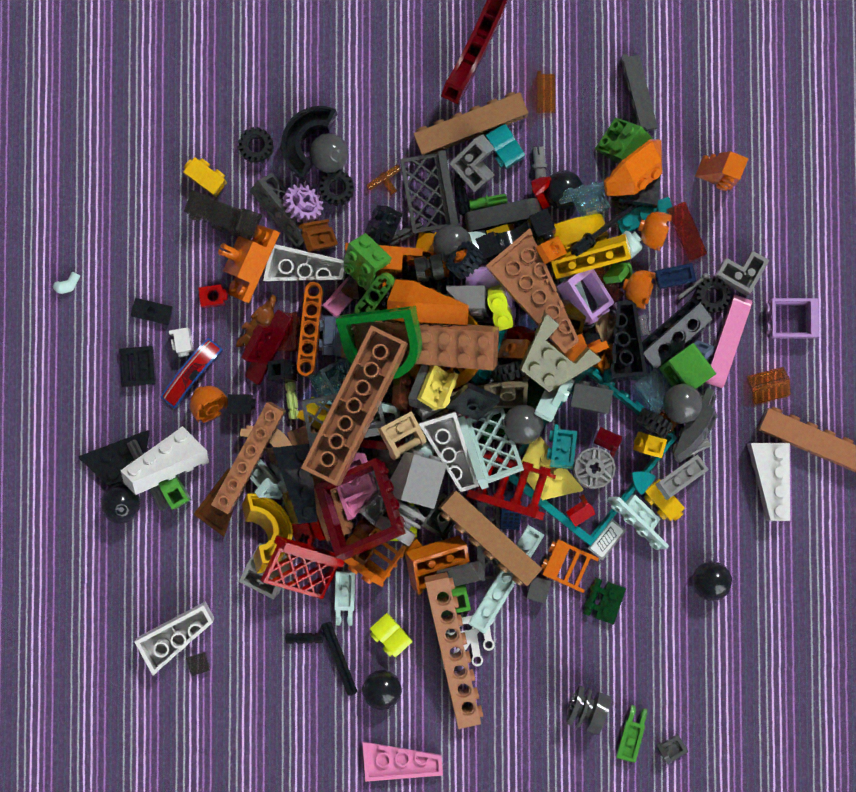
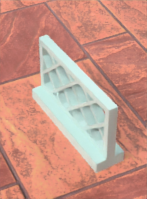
M493 408L478 421L484 422L480 429L473 427L472 423L477 422V420L472 418L466 419L465 416L458 418L475 476L482 490L489 487L488 483L524 470L515 442L507 440L506 434L503 438L496 436L500 428L503 429V420L506 415L504 408ZM501 413L498 423L491 420L493 415ZM488 424L496 426L492 433L484 431ZM481 435L489 437L485 445L478 443ZM493 439L500 441L497 449L489 447ZM505 443L512 446L509 453L501 451ZM487 450L494 453L490 460L483 458ZM498 455L506 457L502 465L494 462ZM510 459L518 463V466L506 467ZM492 466L499 468L496 474L489 476L488 472Z

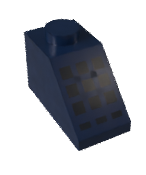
M505 490L504 500L510 502V499L514 497L515 491ZM501 508L500 529L519 530L521 514Z

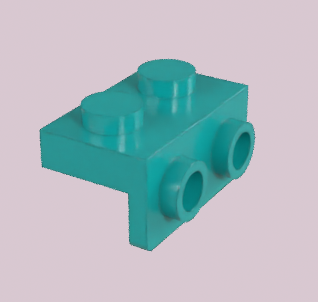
M555 424L554 431L550 430L549 442H552V448H548L547 453L550 467L573 470L577 431L558 429L559 425Z

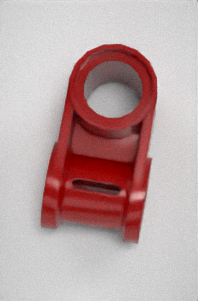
M310 523L292 524L295 540L301 542L304 534L310 537L307 540V544L312 546L315 538L312 534Z

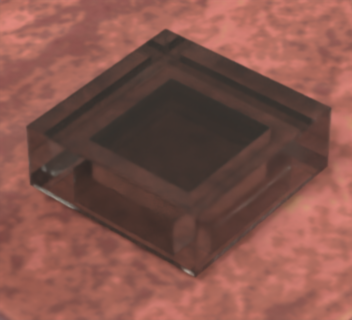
M206 652L186 657L191 676L211 670Z

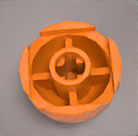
M652 212L645 220L641 219L638 231H641L642 242L647 247L660 251V247L663 246L669 230L667 222H671L672 215L664 212Z
M640 270L634 272L629 279H625L623 290H626L627 301L632 300L636 307L646 309L645 304H648L654 286L651 281L652 278H655L656 273Z
M214 386L198 387L189 402V408L197 422L201 420L203 423L217 418L222 414L219 410L223 406L225 409L228 406L227 396L221 389Z

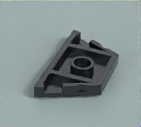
M146 430L78 457L102 481L111 486L123 481L120 470L134 461L127 443L136 440L144 454L148 451L150 432Z

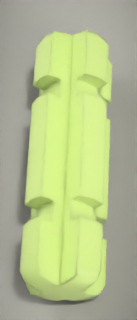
M288 382L285 383L287 407L289 409L288 416L290 420L298 419L297 415L299 413L297 411V393L295 392L296 384Z

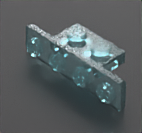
M604 181L600 183L593 182L587 186L581 185L575 189L569 188L563 192V197L559 200L560 204L573 202L582 217L607 211L611 207L603 195L605 193Z

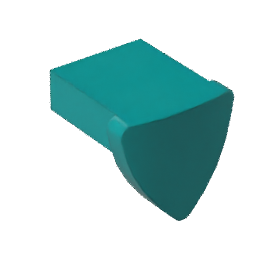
M632 472V480L636 491L642 495L655 480L656 476L648 472Z

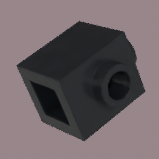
M286 359L268 361V381L277 383L297 381V362Z
M228 394V414L253 415V410H256L257 406L253 395Z

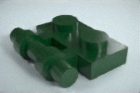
M595 577L593 584L589 588L591 590L589 597L583 605L585 606L583 614L590 616L592 609L597 610L596 619L614 625L626 588L607 581L604 589L600 587L602 579ZM601 593L603 596L600 604H595L597 594Z

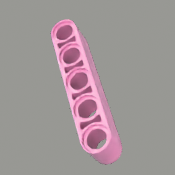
M735 294L732 296L709 363L716 372V375L705 383L719 388L724 387L751 309L752 300Z

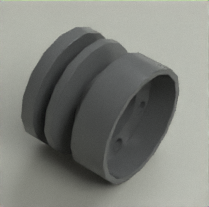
M579 685L570 699L567 708L566 724L572 725L576 718L575 727L579 728L583 721H586L585 730L599 735L609 711L611 696L598 692L594 699H591L592 690L588 688L583 696L584 686Z

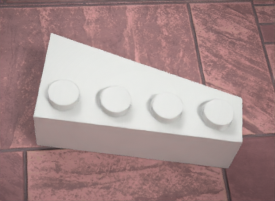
M275 244L267 261L263 281L344 280L346 273L343 268L344 260Z
M456 412L418 423L438 457L441 458V462L447 464L446 469L459 491L463 492L479 487Z
M182 426L120 471L124 484L137 495L159 485L161 481L176 478L175 475L184 471L194 470L193 467L200 464L205 465L209 463L207 450Z
M206 601L136 638L135 644L152 675H155L176 654L213 623L214 616Z

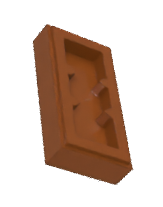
M503 339L498 358L502 360H523L529 345H531V341L527 339Z

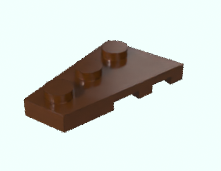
M230 468L226 470L194 513L196 517L223 537H225L233 510L227 514L211 504Z

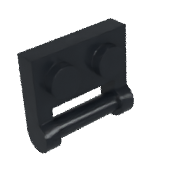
M153 346L119 349V355H121L122 387L156 384ZM129 354H134L135 380H131Z

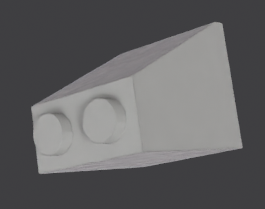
M415 450L412 453L405 452L390 479L394 486V497L435 509L447 464L440 462V457L429 455V458H426L424 453Z

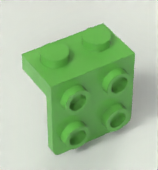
M364 233L348 244L343 268L347 274L357 281L359 286L367 291L374 281L376 272L388 265L392 258L372 238Z

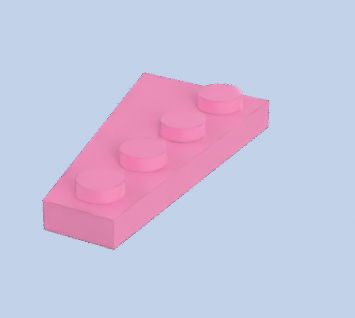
M362 742L365 782L443 775L442 756L440 754Z

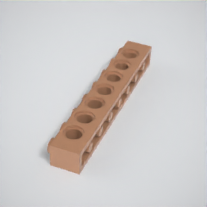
M447 572L424 577L458 729L480 725V717L484 716L481 705L477 706L476 699H479L477 687L473 688L472 681H475L473 669L469 670L468 667L471 658L469 651L464 649L467 640L465 633L460 631V626H463L461 614L457 615L455 609L459 607L457 596H452L451 590L455 589L453 577L448 578ZM440 592H446L448 594L443 599L437 597V595ZM446 610L452 612L448 617L441 615ZM449 629L456 631L453 635L446 634V631ZM454 647L460 649L457 653H451L450 650ZM456 666L464 667L463 670L459 672L454 670ZM461 684L468 685V687L463 690L458 688V686ZM465 702L472 703V705L467 708L462 706Z

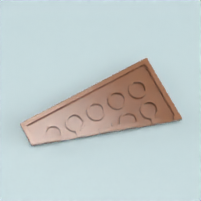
M529 228L489 262L486 268L538 327L545 312L559 323L558 328L550 335L549 339L564 355L579 342V339L567 316L563 302L560 300L549 270L536 250L538 245Z

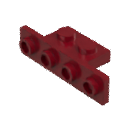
M282 310L276 311L269 326L257 324L241 357L245 361L251 362L245 377L256 385L261 384L268 370V361L273 360L293 320L291 316Z

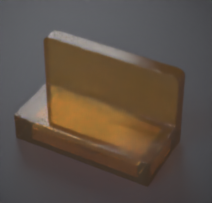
M537 71L536 113H555V74H541V71Z
M784 367L747 376V383L752 391L754 405L791 395L790 378Z

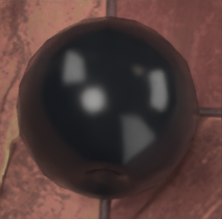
M567 170L555 172L550 176L549 187L544 191L545 197L554 208L560 210L571 209L583 197V184L578 175Z
M115 484L104 492L100 508L103 515L111 522L117 524L127 523L137 516L140 509V497L138 494L135 495L125 484Z
M713 561L705 562L696 568L692 580L694 591L700 598L707 601L723 599L729 594L732 584L730 571L725 565Z
M386 670L371 673L365 679L362 686L365 702L377 710H387L395 706L400 700L402 693L398 677Z

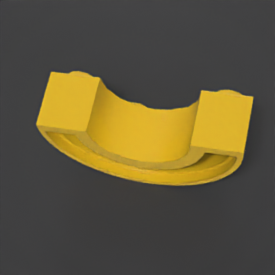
M585 215L554 224L556 228L554 236H559L565 249L569 250L572 245L583 238L585 233L593 234L605 225L603 215ZM606 230L595 239L596 242L607 239L609 237L608 231Z
M247 494L242 503L245 522H253L260 525L268 537V542L258 546L253 555L256 572L259 574L265 572L277 546L274 543L276 536L292 540L293 529L289 516L277 502L270 498H259L256 494ZM284 552L280 553V556L278 558L279 562L283 559L285 555Z

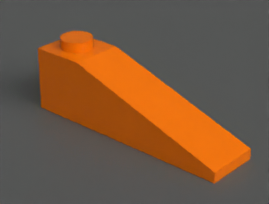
M395 280L387 300V309L416 306L419 323L468 325L469 305L450 296H445L437 292V290L423 286L417 281ZM403 318L391 319L392 321L404 322Z

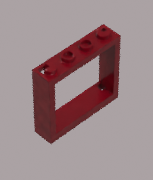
M377 458L348 470L341 485L374 471L391 527L347 546L330 490L338 486L326 480L314 485L335 557L341 560H346L406 534L404 529L405 520L400 516L398 510L400 504L397 498L394 497V486L387 475L389 470L386 468L385 463Z

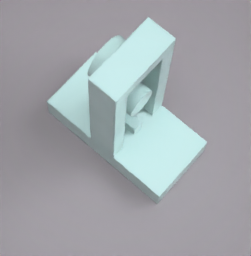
M260 459L250 477L258 487L255 494L259 498L280 500L282 493L278 488L276 476Z

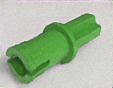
M506 194L490 197L486 195V197L470 199L469 203L471 211L506 204L508 200Z

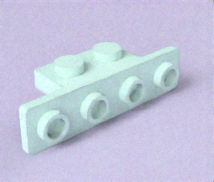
M570 379L551 392L545 389L534 414L552 422L561 401L566 402L575 380Z
M635 494L631 495L626 503L620 497H609L607 499L611 504V508L624 517V521L632 525L640 536L645 537L652 548L659 550L669 547L654 531L660 518Z

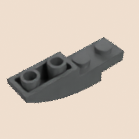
M707 388L705 394L701 395L703 407L699 416L693 422L685 423V426L681 427L679 442L675 443L673 447L676 462H682L696 451L713 428L718 417L716 410L713 408L717 398L713 389Z

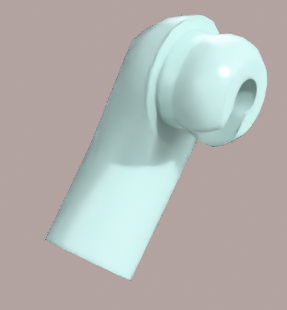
M71 272L67 281H57L54 283V290L60 294L73 291L80 275Z

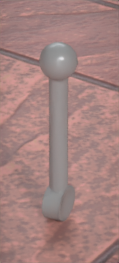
M704 273L702 278L681 293L677 299L683 298L701 282L707 280L709 275Z

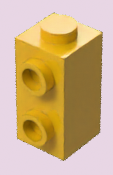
M194 157L193 160H188L184 166L185 170L183 173L216 198L227 184V181L224 179L225 175L218 169L215 171L210 169V164L203 158L198 160Z
M657 479L644 492V499L651 506L654 504L657 507V514L663 520L671 521L673 519L676 521L683 515L682 511L685 507L674 495L666 500L655 485L661 481Z

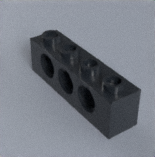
M693 298L690 299L642 342L645 362L654 369L662 366L671 355L679 351L681 346L691 341L697 332L707 327L712 317L701 302Z

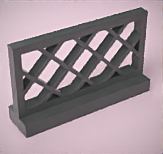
M446 151L400 159L412 233L419 234L437 231L449 224L458 225ZM434 158L435 167L430 171L423 166V163L427 159ZM413 162L418 167L411 174L406 171L405 163ZM420 168L429 173L424 182L415 177ZM431 176L436 178L439 183L435 190L426 185ZM412 179L421 184L416 193L410 190L408 186ZM423 187L432 192L427 201L418 195ZM434 194L442 200L438 209L429 203ZM415 198L425 203L419 212L412 207V202ZM426 205L436 211L431 219L421 214ZM439 213L445 217L446 224L437 225L432 220ZM419 216L428 222L424 228L416 229L415 221Z
M337 394L301 400L310 448L318 432L311 433L310 426L314 420L323 424V421L318 419L317 416L322 409L329 412L325 405L328 400H335ZM315 403L320 408L315 415H312L307 411L306 404ZM380 404L377 410L380 415V421L371 422L364 438L380 435L378 429L385 426L382 404Z

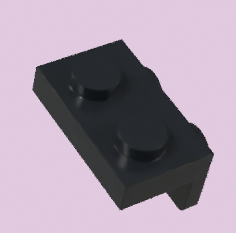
M377 205L372 212V220L365 233L378 245L390 246L402 213L388 206Z

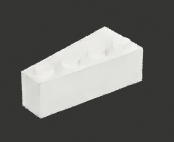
M748 443L747 447L756 475L766 521H790V443Z

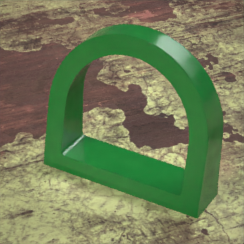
M416 306L345 314L337 317L336 324L342 347L349 362L352 364L358 353L352 324L403 318L409 338L410 351L404 364L398 367L393 379L399 378L410 371L417 363L422 351V336Z

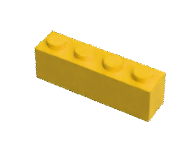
M626 234L598 241L594 247H589L577 257L575 254L572 255V249L566 250L567 254L551 261L556 279L629 260L631 259V249Z

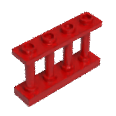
M488 451V454H484L483 458L490 460L494 453ZM498 455L494 462L502 464L505 459L499 458ZM510 459L506 467L512 468L518 466V463ZM523 461L524 470L521 471L514 497L510 499V502L504 500L505 496H503L509 476L500 479L497 491L493 496L487 495V488L482 490L479 486L476 491L468 490L467 497L543 521L545 513L538 511V504L547 477L555 479L556 475L550 473L551 469L540 466L539 469L533 468L534 464ZM494 466L490 468L488 472L489 476H491ZM529 472L538 474L539 478L531 503L525 507L521 505L522 502L520 500Z

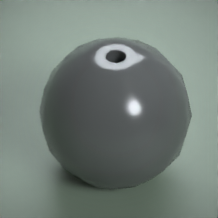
M328 133L315 138L311 144L309 154L312 164L317 169L331 173L343 168L347 163L349 151L346 142L341 137Z
M449 224L437 231L433 238L432 246L434 253L441 254L442 261L447 263V258H450L448 255L461 246L462 242H472L470 234L460 225Z
M687 384L670 387L662 401L666 416L679 424L695 420L703 407L699 391Z
M519 405L507 412L503 420V429L510 440L516 444L523 445L530 444L539 438L543 430V420L534 414L536 409L528 405Z

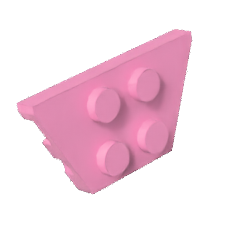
M356 453L348 470L368 462L364 453ZM372 472L336 487L347 520L354 519L362 507L378 491Z

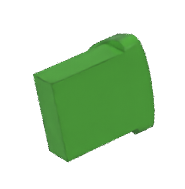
M620 263L612 265L603 277L605 284L624 282L625 279H629L633 274L631 264Z

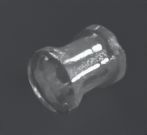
M648 315L638 316L641 336L651 334L647 324Z

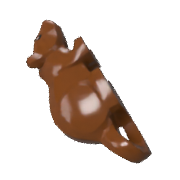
M272 294L266 303L250 316L252 318L250 323L245 322L241 328L246 329V332L237 340L236 347H246L257 324L270 325L275 315V295Z

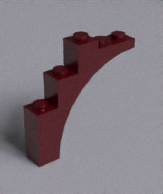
M508 0L486 1L474 30L444 85L441 97L456 104L459 103L472 82L477 67L486 54L490 41L500 25Z

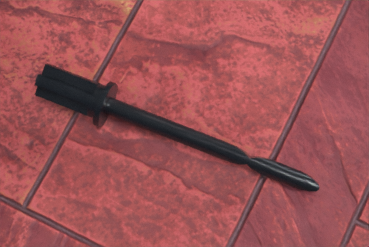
M631 204L593 234L585 233L581 240L570 247L572 255L575 254L577 257L589 247H594L597 237L638 207V205Z

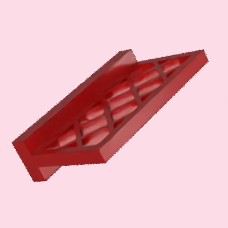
M277 535L274 540L277 546L261 581L323 599L338 566L343 568L344 560L335 557L334 552ZM284 552L287 558L279 562L280 553ZM300 557L301 563L293 566L292 561ZM315 561L316 567L308 571L307 565ZM289 563L290 569L282 573L280 567ZM331 566L328 573L323 575L322 569ZM304 568L305 573L297 577L296 571ZM277 570L278 576L269 579L271 573ZM318 572L319 578L311 581L310 576ZM292 574L293 580L286 584L284 578ZM307 578L308 584L300 588L299 582ZM321 583L322 586L319 593L315 592L314 586Z

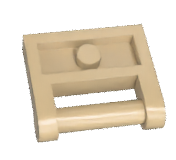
M412 411L378 429L393 460L400 458L401 454L418 445L422 446L427 442ZM414 433V439L397 448L395 442Z

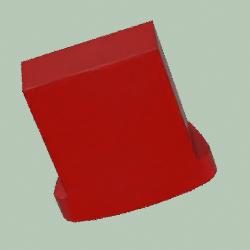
M541 177L531 181L533 193L543 209L550 207L544 191L549 187L551 177Z
M584 494L579 496L580 503L566 511L575 527L595 515L593 507Z

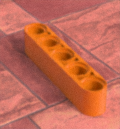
M316 282L307 284L304 292L297 371L303 377L312 376L316 369L323 289ZM312 287L319 289L317 296L309 295V290ZM310 306L317 307L315 315L307 314V309ZM308 325L315 326V332L311 335L305 333V328ZM306 344L313 345V351L310 354L303 352V347ZM304 363H309L311 365L310 372L303 373L301 366Z

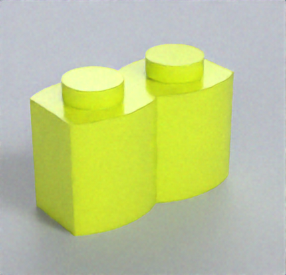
M500 284L488 288L487 301L493 313L495 327H499V331L512 328V310L507 302V294L504 287Z
M388 612L369 628L372 631L370 633L371 637L376 642L380 640L384 644L383 650L390 657L392 655L394 657L398 656L413 642Z

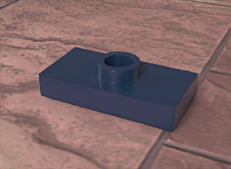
M693 263L654 271L656 273L658 290L696 282Z

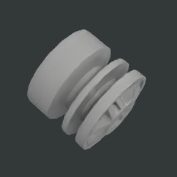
M594 447L583 450L575 457L572 473L576 481L584 488L597 489L611 482L615 475L616 467L610 453L604 449ZM596 463L599 471H595L593 474L590 465Z
M398 500L400 504L398 510L400 516L405 520L404 529L406 534L395 539L410 546L416 535L409 529L411 526L420 529L421 526L414 521L417 518L424 522L426 517L415 507L403 500ZM381 515L375 527L380 530L391 527L389 517Z

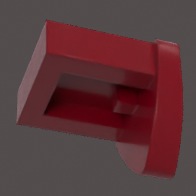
M600 427L593 443L610 450V455L614 458L621 444L622 436Z

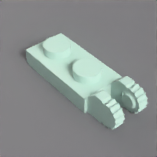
M336 571V625L340 626L342 621L341 610L348 611V626H352L355 604V573Z

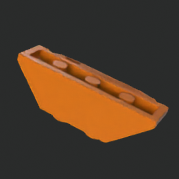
M649 139L623 159L612 171L610 177L604 180L605 195H635L640 190L645 189L653 180L659 178L662 174L661 140Z

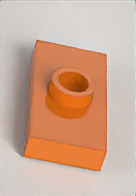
M559 236L536 247L544 264L567 254Z

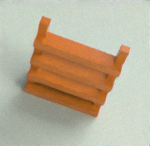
M556 539L555 542L552 541L548 552H550L548 559H544L542 562L541 574L584 593L585 590L578 587L590 559L598 562L599 558L559 539ZM569 549L576 553L564 579H560L557 575ZM582 554L586 556V559L575 583L571 584L568 582V579L579 555Z
M386 542L382 544L396 554L393 560H390L374 549L373 553L389 563L386 570L372 560L363 565L351 557L344 560V562L349 565L348 569L356 575L358 572L362 574L361 579L371 585L373 582L383 587V582L387 577H390L392 569L397 567L396 563L400 557L403 558V553L407 549L404 545L398 551Z

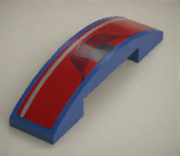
M207 338L178 371L160 397L176 409L186 397L187 392L208 366L212 365L223 349Z

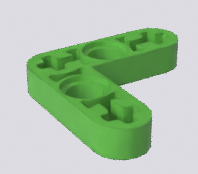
M382 273L374 280L355 306V313L363 312V307L367 303L370 306L367 307L366 312L379 310L378 306L393 288L395 282L394 277L390 273ZM383 279H386V280H387V282H386L387 285H385V286L382 287V289H381L379 286L382 285ZM371 291H375L378 294L379 299L377 301L371 298Z

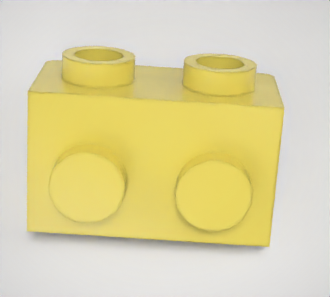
M430 365L417 399L434 410L446 408L450 402L451 393L457 385L458 374H449L438 366Z

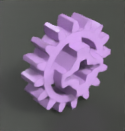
M301 183L298 186L294 184L291 188L287 189L282 198L284 200L282 205L287 207L285 212H290V218L296 217L297 222H300V220H303L304 223L308 221L314 222L324 209L321 207L323 201L319 200L320 194L315 195V189L309 190V185L304 188Z

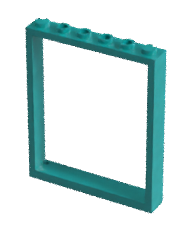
M594 366L583 371L575 378L574 384H578L587 375L597 384L609 386V390H613V396L637 416L644 407L637 401L635 403L629 399L630 395L621 389L619 391L616 389L614 382L603 383V377L599 375L600 371ZM542 419V420H543V428H544V426L548 423V421L545 420V419ZM672 429L666 437L667 442L663 455L677 439L674 435L675 431ZM529 444L521 445L518 449L520 456L528 448ZM653 456L641 472L649 473L661 458ZM512 474L509 476L508 481L517 487L519 478ZM633 482L620 497L624 502L636 490ZM526 484L523 493L532 499L534 490ZM540 498L538 504L589 546L593 544L617 514L611 508L589 535L579 526L575 527L568 517L547 500H541Z

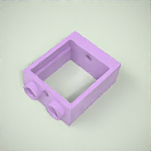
M594 269L571 275L556 286L563 299L570 301L586 316L585 323L588 322L589 325L599 319L598 315L602 316L609 312V307L615 303ZM581 280H583L599 306L593 312H591L575 286Z
M772 298L769 300V303H766V315H769V322L766 323V333L769 334V339H815L819 337L818 298ZM776 305H807V333H776Z

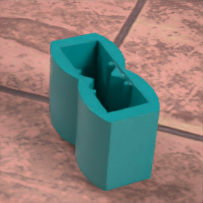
M506 124L486 135V139L495 148L493 150L497 155L495 160L500 167L503 166L507 170L525 158V153Z

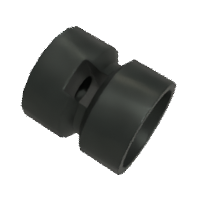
M441 254L430 255L429 259H426L425 256L414 258L416 276L419 283L428 282L430 278H433V280L445 279Z

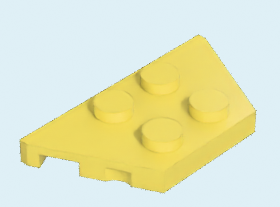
M540 436L529 444L522 462L534 464L533 468L539 469L540 466L551 469L550 473L556 475L555 479L547 477L540 497L541 500L584 490L567 469L550 467V460L547 459L549 446ZM529 472L527 483L535 490L539 475Z

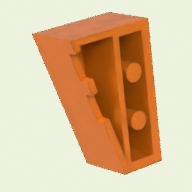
M731 151L719 153L717 157L715 154H711L710 157L703 155L695 177L715 184L716 188L720 190H731L741 179L749 158Z
M459 535L405 552L410 584L418 595L423 593V589L426 588L424 577L436 575L437 570L470 562L467 544Z

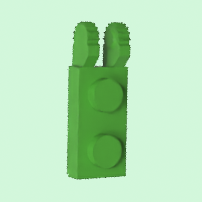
M631 705L628 718L624 724L616 758L635 763L645 729L644 723L647 709H642L639 723L633 721L636 706Z

